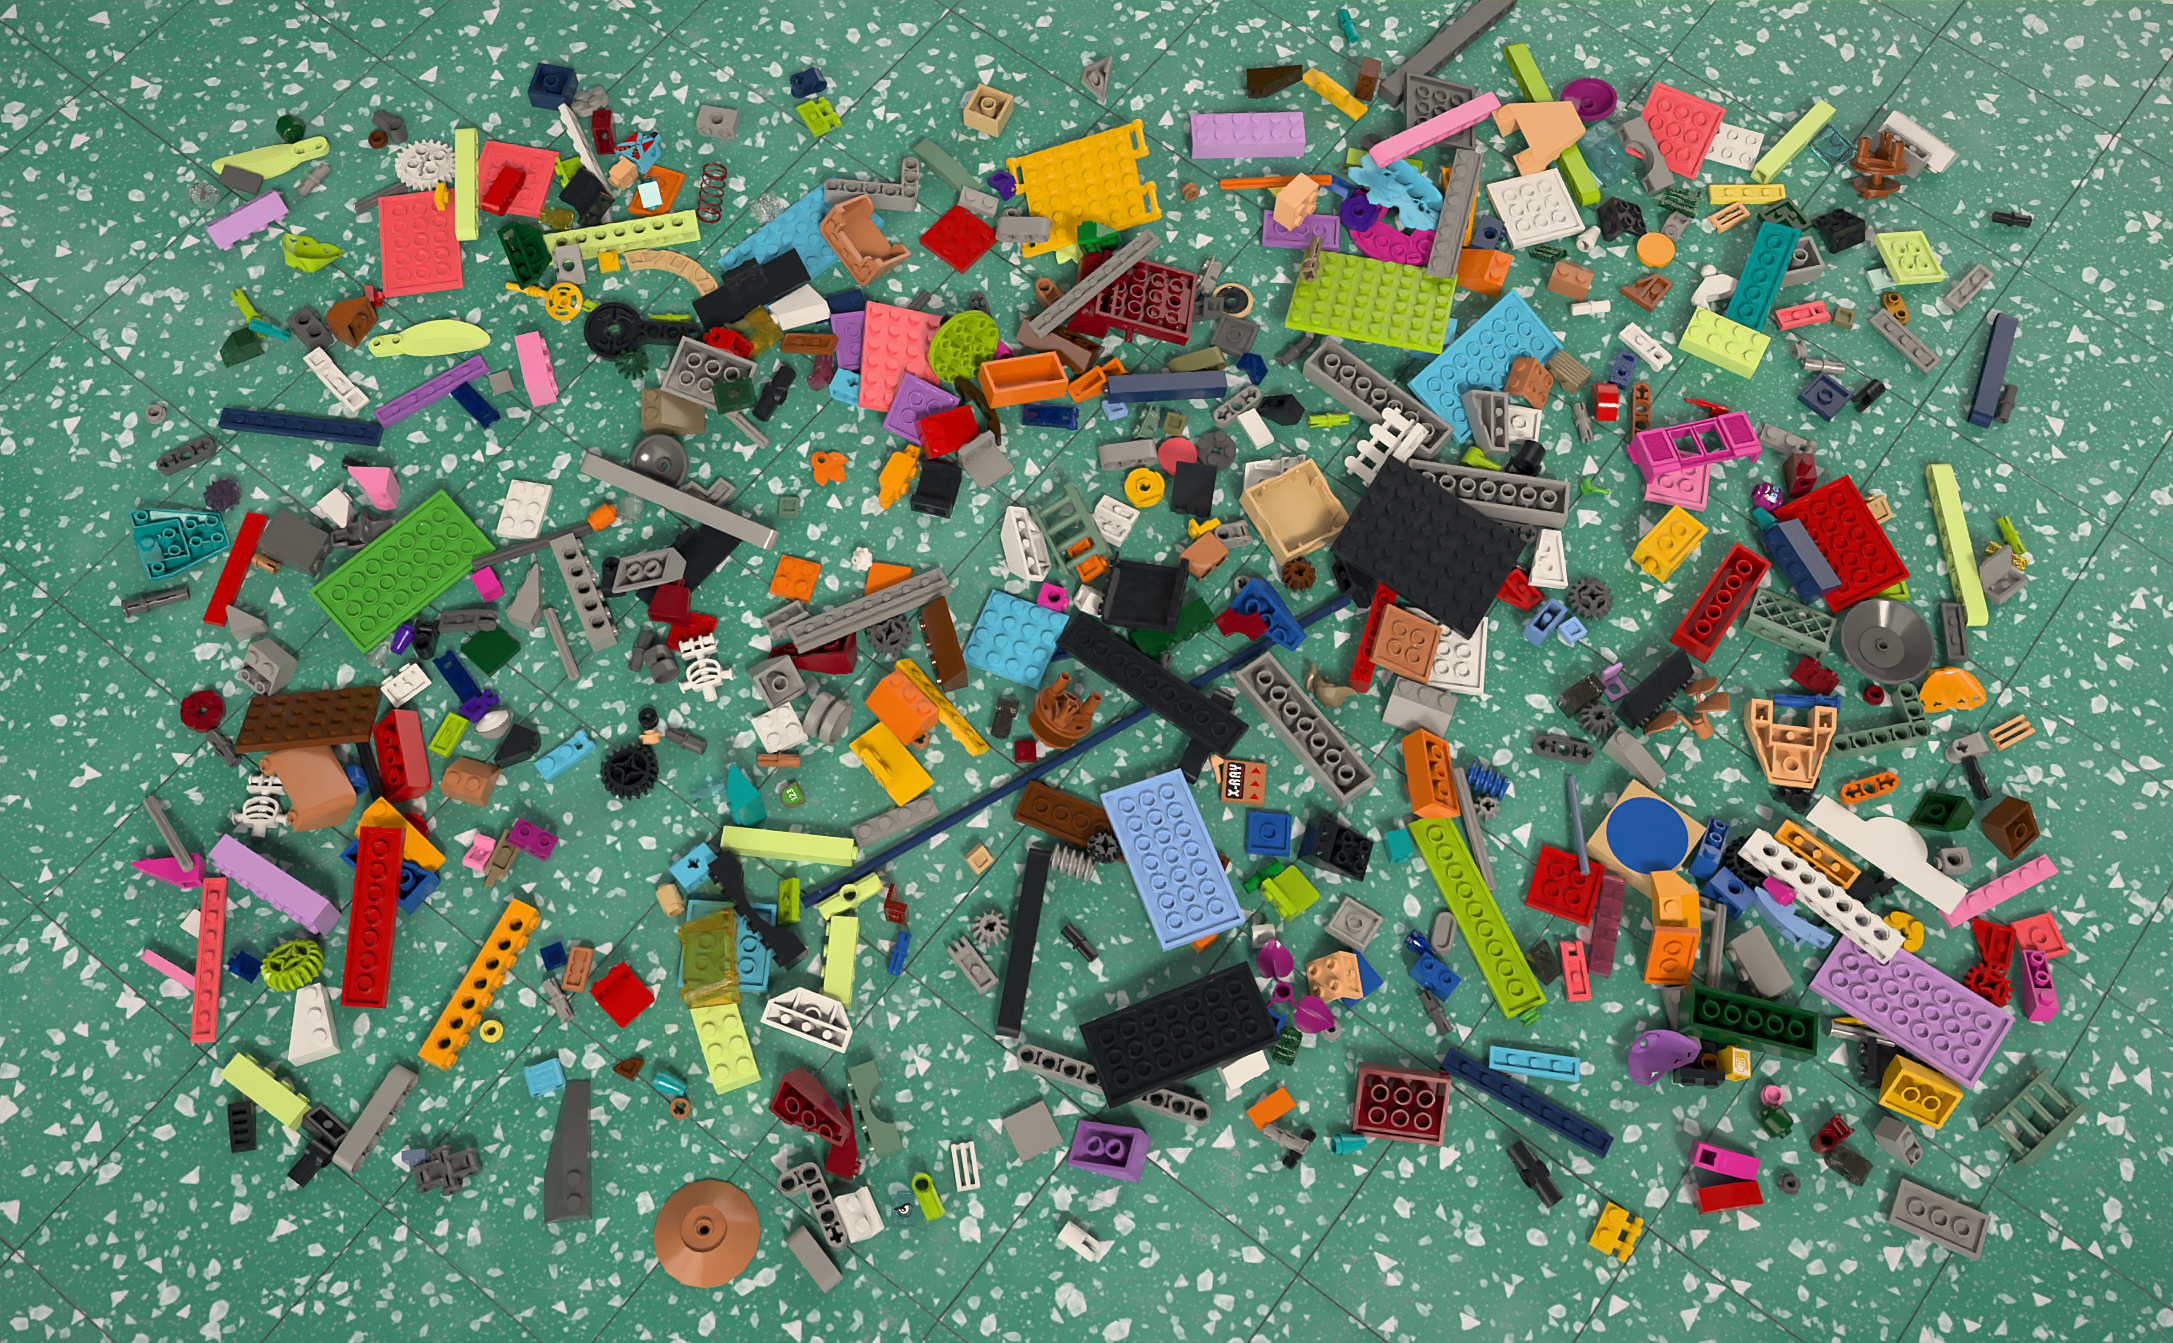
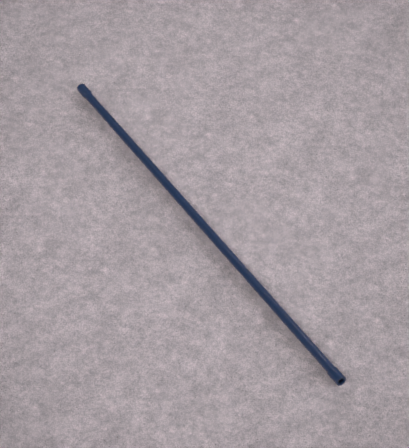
M1341 595L1297 622L1303 630L1324 617L1350 605V599ZM1268 637L1192 679L1187 684L1194 689H1198L1278 643ZM1145 706L837 879L800 897L805 909H808L841 889L844 885L854 882L1027 785L1030 780L1034 781L1154 712Z

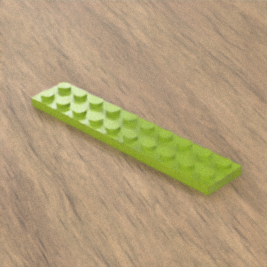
M1451 817L1422 818L1409 823L1407 829L1449 911L1457 921V926L1504 1018L1508 1020L1527 1012L1533 1007L1545 1004L1547 1000Z

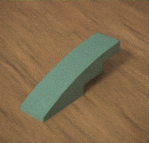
M925 138L913 148L912 151L937 178L941 177L952 190L956 188L961 193L963 186L976 191L982 189V186L960 164L929 139Z

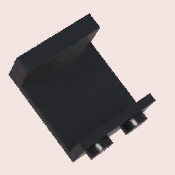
M582 167L579 168L558 196L561 201L575 208L581 216L577 222L586 227H595L615 201L598 177Z
M923 459V471L916 494H912L910 499L911 511L951 519L963 478L962 468L954 464L946 465L935 460L928 461Z

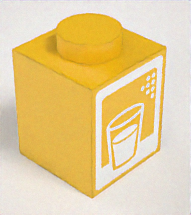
M1728 1045L1726 1049L1717 1051V1058L1720 1062L1718 1071L1725 1072V1079L1740 1081L1751 1078L1750 1051L1741 1049L1739 1045Z

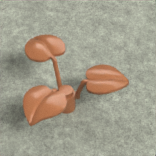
M1712 676L1697 680L1684 690L1686 696L1696 695L1698 703L1693 709L1696 713L1700 714L1692 718V723L1687 721L1681 714L1676 715L1674 710L1662 712L1654 716L1647 723L1644 729L1645 737L1650 733L1671 728L1679 719L1688 726L1690 731L1695 730L1698 739H1706L1712 736L1714 730L1706 712L1730 711L1729 696L1726 692L1711 694L1704 701L1700 699L1701 694L1708 693L1716 687L1718 683L1717 677Z

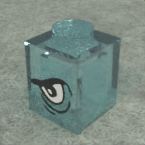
M898 1191L897 1195H892V1227H916V1196L911 1194L910 1191Z

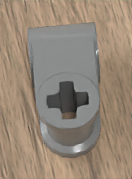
M1246 520L1219 525L1214 531V535L1226 549L1244 547L1253 542V537L1249 535L1247 529L1248 522Z
M1976 732L1955 740L1951 746L1945 749L1944 756L1948 762L1958 764L1969 757L1980 758L1985 756L1990 750L1981 733Z

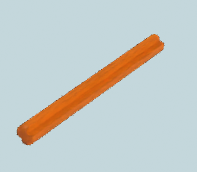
M1330 174L1306 175L1319 186L1332 184V176ZM1297 176L1221 179L1220 188L1222 190L1286 187Z

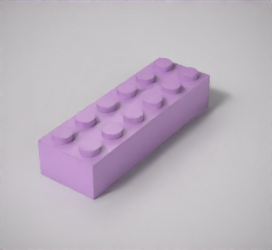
M1303 112L1191 114L1190 116L1191 159L1304 156L1306 139Z
M227 834L221 838L208 854L214 860L212 865L219 869L220 873L229 879L233 878L244 889H250L256 897L262 901H268L277 911H283L291 920L297 924L301 923L314 935L320 933L325 937L342 916L330 901Z

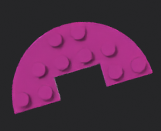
M1357 189L1352 198L1357 197L1359 194L1366 195V193ZM1381 204L1376 205L1378 208L1377 221L1366 232L1348 229L1355 246L1368 258L1413 266L1429 263L1436 231L1432 229L1426 231L1415 229L1409 237L1383 223L1381 219L1389 211V208L1383 207ZM1362 210L1354 213H1356V215H1362Z

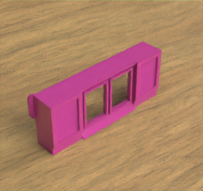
M1744 410L1686 424L1638 432L1626 448L1632 462L1639 464L1647 484H1652L1656 475L1748 456L1749 460L1755 463L1763 451ZM1716 430L1725 450L1707 453L1698 434ZM1691 436L1700 455L1682 459L1673 439Z

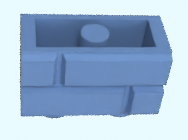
M1550 598L1526 625L1522 634L1523 637L1539 647L1563 620L1568 609L1554 598Z

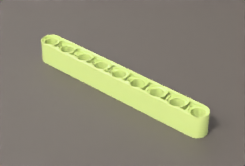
M1929 464L1926 467V480L1956 603H1962L1965 627L1985 626L1988 623V611L1951 464Z

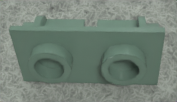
M1154 404L1143 408L1139 413L1138 418L1140 420L1131 431L1133 436L1130 442L1151 439L1154 431L1148 427L1154 430L1160 419V412L1155 409L1152 410Z

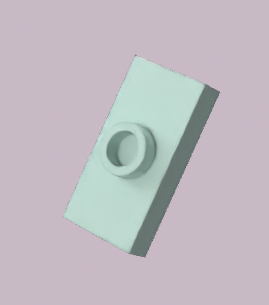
M1887 267L1867 271L1865 274L1872 291L1896 286Z

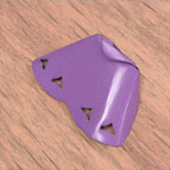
M1652 1030L1643 1032L1632 1043L1628 1053V1066L1632 1082L1649 1086L1663 1077L1668 1070L1693 1062L1700 1052V1047L1692 1039L1674 1031ZM1647 1039V1045L1640 1047V1042ZM1694 1050L1690 1053V1056L1688 1057L1687 1051Z

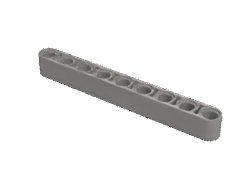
M1029 1044L1022 1045L1018 1049L1017 1062L1022 1069L1105 1096L1099 1079L1094 1083L1086 1080V1076L1089 1074L1097 1076L1093 1065ZM1024 1053H1030L1033 1055V1059L1031 1061H1024L1021 1056ZM1051 1060L1055 1065L1048 1069L1043 1066V1062ZM1067 1067H1073L1076 1073L1069 1076L1065 1074L1064 1070ZM1161 1089L1127 1103L1196 1127L1205 1126L1211 1115L1208 1104L1166 1089ZM1156 1095L1161 1097L1163 1102L1158 1105L1153 1104L1150 1098ZM1174 1103H1181L1184 1106V1110L1177 1112L1172 1108V1105ZM1202 1110L1206 1117L1198 1119L1195 1117L1194 1112Z

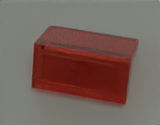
M891 883L883 907L886 921L907 926L910 918L908 905L897 902L896 886Z

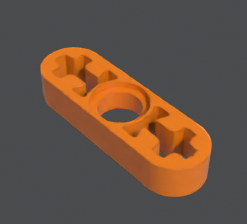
M1884 772L1848 783L1839 790L1838 798L1845 805H1853L1889 794L1898 787L1899 779L1892 772ZM1884 780L1890 781L1892 783L1891 785L1884 784L1881 787L1879 786V784L1883 783ZM1863 784H1870L1874 792L1867 793L1863 789ZM1856 790L1858 792L1855 793L1852 797L1845 795L1846 792L1853 793Z

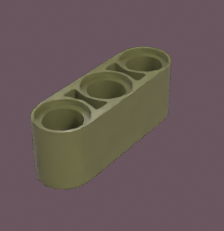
M1214 346L1174 358L1168 362L1167 366L1170 373L1219 371L1227 367V362L1220 347Z

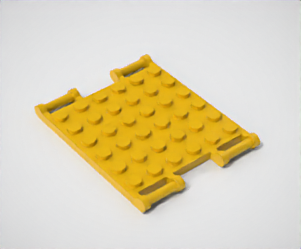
M1135 119L1130 124L1019 158H1008L1006 160V167L1017 183L1015 184V194L1026 193L1030 217H1045L1052 222L1048 242L1035 243L1034 247H1030V243H1022L1023 248L1021 252L1024 258H1030L1077 244V226L1082 225V222L1093 221V223H1099L1116 231H1121L1158 220L1162 217L1155 192L1157 189L1156 183L1149 181L1143 186L1140 183L1136 159L1149 154V149L1144 140L1142 130L1144 126L1141 119ZM1133 132H1135L1136 139L1138 143V148L1136 150L1133 149L1130 134ZM1021 167L1024 184L1021 185L1017 176L1016 168ZM1148 194L1151 206V211L1149 213L1146 212L1143 195Z

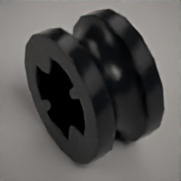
M645 708L640 711L638 720L642 727L653 729L658 725L659 717L654 709ZM650 715L652 720L647 722V720H644L646 719L645 716Z

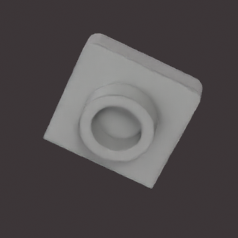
M1675 211L1667 219L1660 234L1665 235L1673 242H1677L1681 234L1689 227L1692 219Z

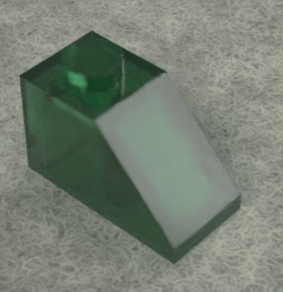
M249 327L231 333L219 350L226 368L265 354L256 333L250 330Z

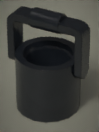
M1524 440L1516 455L1510 457L1504 473L1522 475L1509 471L1513 464L1519 472L1538 477L1542 469L1540 463L1546 453L1545 448L1536 441Z

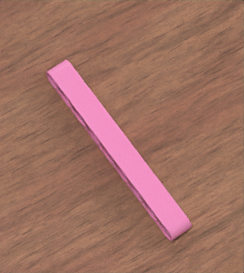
M1492 91L1376 144L1368 153L1378 168L1381 169L1492 117L1491 112L1503 106Z

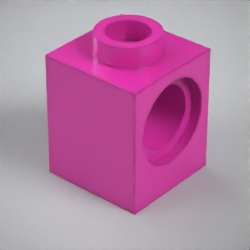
M489 566L477 570L475 574L470 576L486 604L505 594Z
M1043 583L1037 599V605L1062 613L1063 609L1067 610L1070 598L1067 597V589ZM1057 598L1058 601L1052 602L1050 599Z

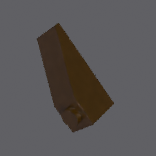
M1302 65L1247 69L1248 99L1269 97L1303 80Z

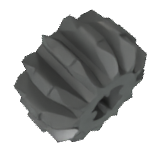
M1598 701L1593 705L1589 702L1580 711L1581 716L1578 722L1582 723L1581 730L1587 729V735L1594 733L1596 738L1600 734L1603 736L1607 735L1613 729V723L1616 720V716L1611 715L1613 709L1607 710L1606 703L1600 706Z

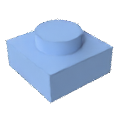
M1108 400L1102 401L1101 407L1109 421L1128 415V410L1124 403L1108 404Z
M1576 616L1557 628L1569 645L1584 637L1588 632Z

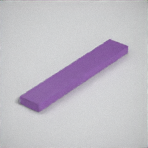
M478 354L374 410L373 414L383 429H386L489 373L490 370Z

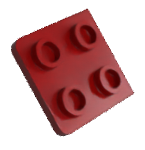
M623 961L620 964L614 965L606 977L594 982L591 990H589L593 999L620 1028H625L655 1001L653 994L632 973L630 967Z

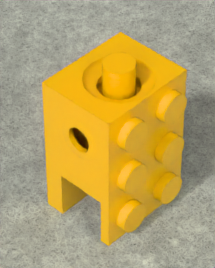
M1676 504L1638 543L1631 559L1639 564L1645 573L1651 574L1661 583H1664L1701 544L1699 541L1707 534L1709 529Z

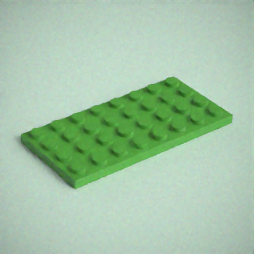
M441 489L309 590L308 593L365 656L392 635L397 627H400L401 623L406 624L474 570L471 564L472 559L497 552V549Z

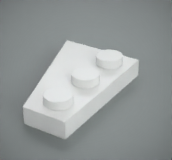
M1542 529L1539 532L1528 585L1565 589L1568 586L1561 531Z

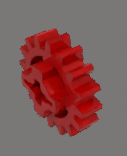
M1979 963L1975 967H1971L1963 976L1966 980L1961 983V985L1998 1008H2003L2007 1005L2006 1002L2012 999L2009 994L2014 991L2013 988L2008 987L2012 980L2005 979L2007 972L2000 973V966L1993 969L1991 963H1987L1985 966Z

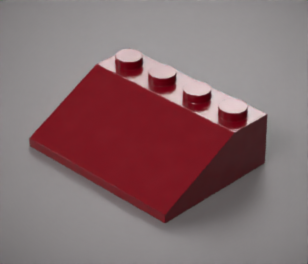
M1358 1061L1351 1134L1443 1147L1451 1088L1449 1073Z

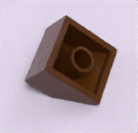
M2007 796L1980 821L1985 837L2009 860L2015 859L2040 836L2030 803L2011 796Z

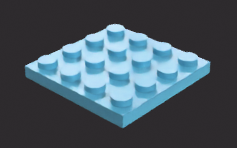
M992 590L962 654L965 664L1038 690L1057 649L1055 642L1064 633L1070 618L1068 615Z
M689 900L678 987L768 993L772 951L770 949L766 951L759 942L761 937L758 933L752 934L746 925L748 923L747 919L744 916L740 918L733 909L735 906L733 902ZM749 903L763 920L776 927L777 905Z

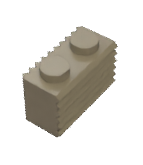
M1563 349L1556 353L1547 362L1545 367L1552 375L1553 380L1559 383L1564 391L1575 395L1589 381L1592 375L1590 370Z

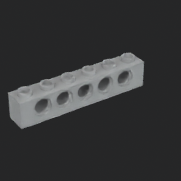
M572 532L549 541L593 652L595 653L618 644L615 636L619 634L615 624L610 625L608 619L612 618L607 606L603 608L601 603L605 601L600 589H595L594 585L598 584L594 572L589 573L587 569L591 567L587 555L582 556L581 554L584 548L580 538L575 539ZM591 607H596V608H595L594 610H592V611H589V610H588V609L591 608ZM603 624L602 627L595 628L596 625Z

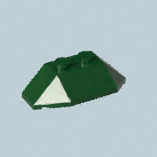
M512 221L498 230L497 233L519 288L524 290L542 277L552 261V256L540 229Z

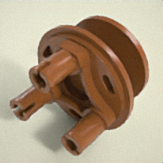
M1881 131L1879 147L1873 153H1869L1871 138L1860 136L1857 153L1849 162L1851 168L1863 173L1872 174V176L1856 177L1851 181V186L1860 190L1861 197L1865 200L1874 197H1882L1885 200L1888 193L1899 191L1901 184L1898 181L1882 177V175L1902 174L1909 169V164L1902 158L1906 142L1900 140L1892 142L1893 132L1891 131L1888 134L1887 131Z
M1066 672L1060 673L1052 685L1037 693L1034 699L1035 708L1028 715V724L1033 734L1045 746L1056 749H1067L1073 745L1076 739L1088 734L1092 726L1091 717L1093 716V711L1102 702L1101 695L1098 692H1091L1086 701L1082 703L1075 695L1064 690L1071 681V676Z

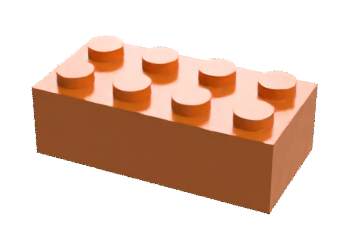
M1056 351L983 362L978 374V381L990 409L1064 397L1069 382Z

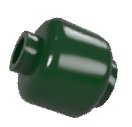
M281 116L276 123L277 133L287 143H296L302 140L305 134V127L295 116Z
M1771 1104L1759 1113L1760 1119L1758 1123L1770 1138L1779 1136L1783 1139L1792 1132L1790 1127L1793 1125L1794 1120L1783 1106Z

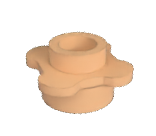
M656 730L644 731V735H640L639 738L642 739L643 745L660 743L659 737H662V734L657 733Z

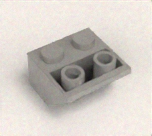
M263 639L249 644L238 678L259 695H276L293 678L298 661L271 639Z

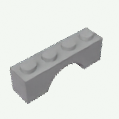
M1640 116L1623 123L1616 130V133L1623 147L1633 148L1643 155L1647 169L1640 181L1648 197L1667 190L1675 183L1674 177L1665 163L1664 156L1657 147L1656 140L1649 131L1647 122Z

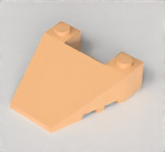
M1571 101L1512 103L1491 112L1502 138L1520 129L1529 146L1528 149L1513 156L1521 176L1544 171L1551 161H1555L1560 157L1559 154L1562 151L1571 147L1586 133Z
M1752 698L1745 704L1744 727L1768 783L1812 789L1822 766L1825 753L1828 751L1831 738L1836 730L1837 708L1813 707L1807 714V728L1772 724L1773 701Z

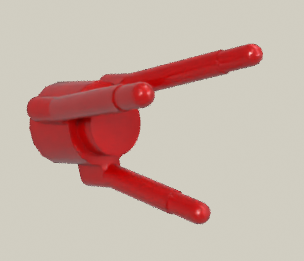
M1684 399L1685 402L1708 408L1709 418L1728 414L1729 412L1727 406L1717 405L1702 399Z

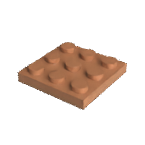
M1386 604L1382 612L1369 661L1425 685L1429 680L1442 628L1393 605Z

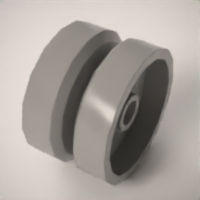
M825 691L822 692L814 700L805 717L803 733L814 738L819 736L821 742L828 746H833L840 739L850 721L853 710L852 705L843 700L836 702V696Z

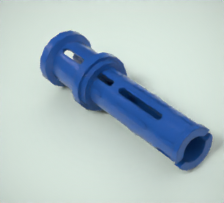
M1774 692L1773 706L1809 709L1815 706L1837 708V714L1840 711V695H1836V697L1822 696V693H1818L1815 696Z

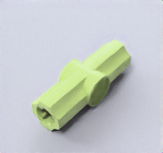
M873 872L854 884L844 885L838 893L816 905L823 919L827 922L831 920L832 916H838L847 910L856 909L861 902L884 890L878 876ZM847 894L856 895L853 900L845 899Z

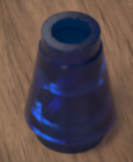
M1415 929L1403 941L1407 945V949L1421 957L1425 951L1432 957L1437 952L1421 931L1418 932Z

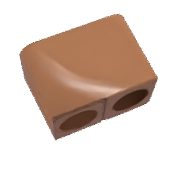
M1210 530L1180 554L1178 563L1180 564L1181 559L1189 560V574L1199 583L1227 560L1229 551Z

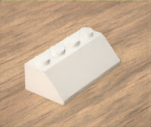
M1894 110L1882 125L1888 124L1933 154L1927 163L1929 164L1927 168L1934 173L1938 171L1943 173L1961 155L1899 111Z

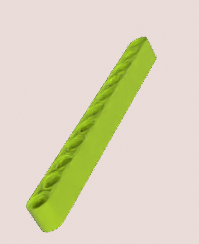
M1522 41L1505 46L1504 57L1526 102H1554L1526 44ZM1574 143L1559 154L1560 157L1556 159V162L1578 206L1583 207L1598 203L1600 201V192L1576 143Z

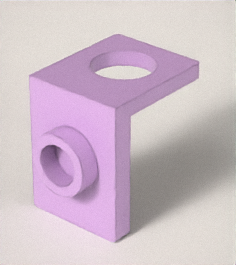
M1621 662L1601 671L1602 675L1597 682L1610 702H1614L1629 692L1617 676L1623 666ZM1609 685H1618L1620 692L1612 694L1608 689Z

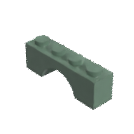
M872 1060L849 1068L850 1076L846 1077L849 1089H854L857 1096L853 1098L856 1111L861 1110L864 1117L860 1119L863 1132H868L871 1139L866 1141L870 1154L875 1153L878 1160L903 1151L896 1125L880 1121L871 1111L873 1096L882 1087L875 1061Z

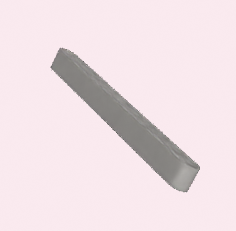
M586 452L579 470L594 478L770 551L774 550L780 531L590 452Z

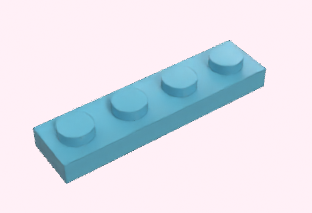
M1490 1046L1488 1068L1499 1072L1578 1082L1580 1058Z

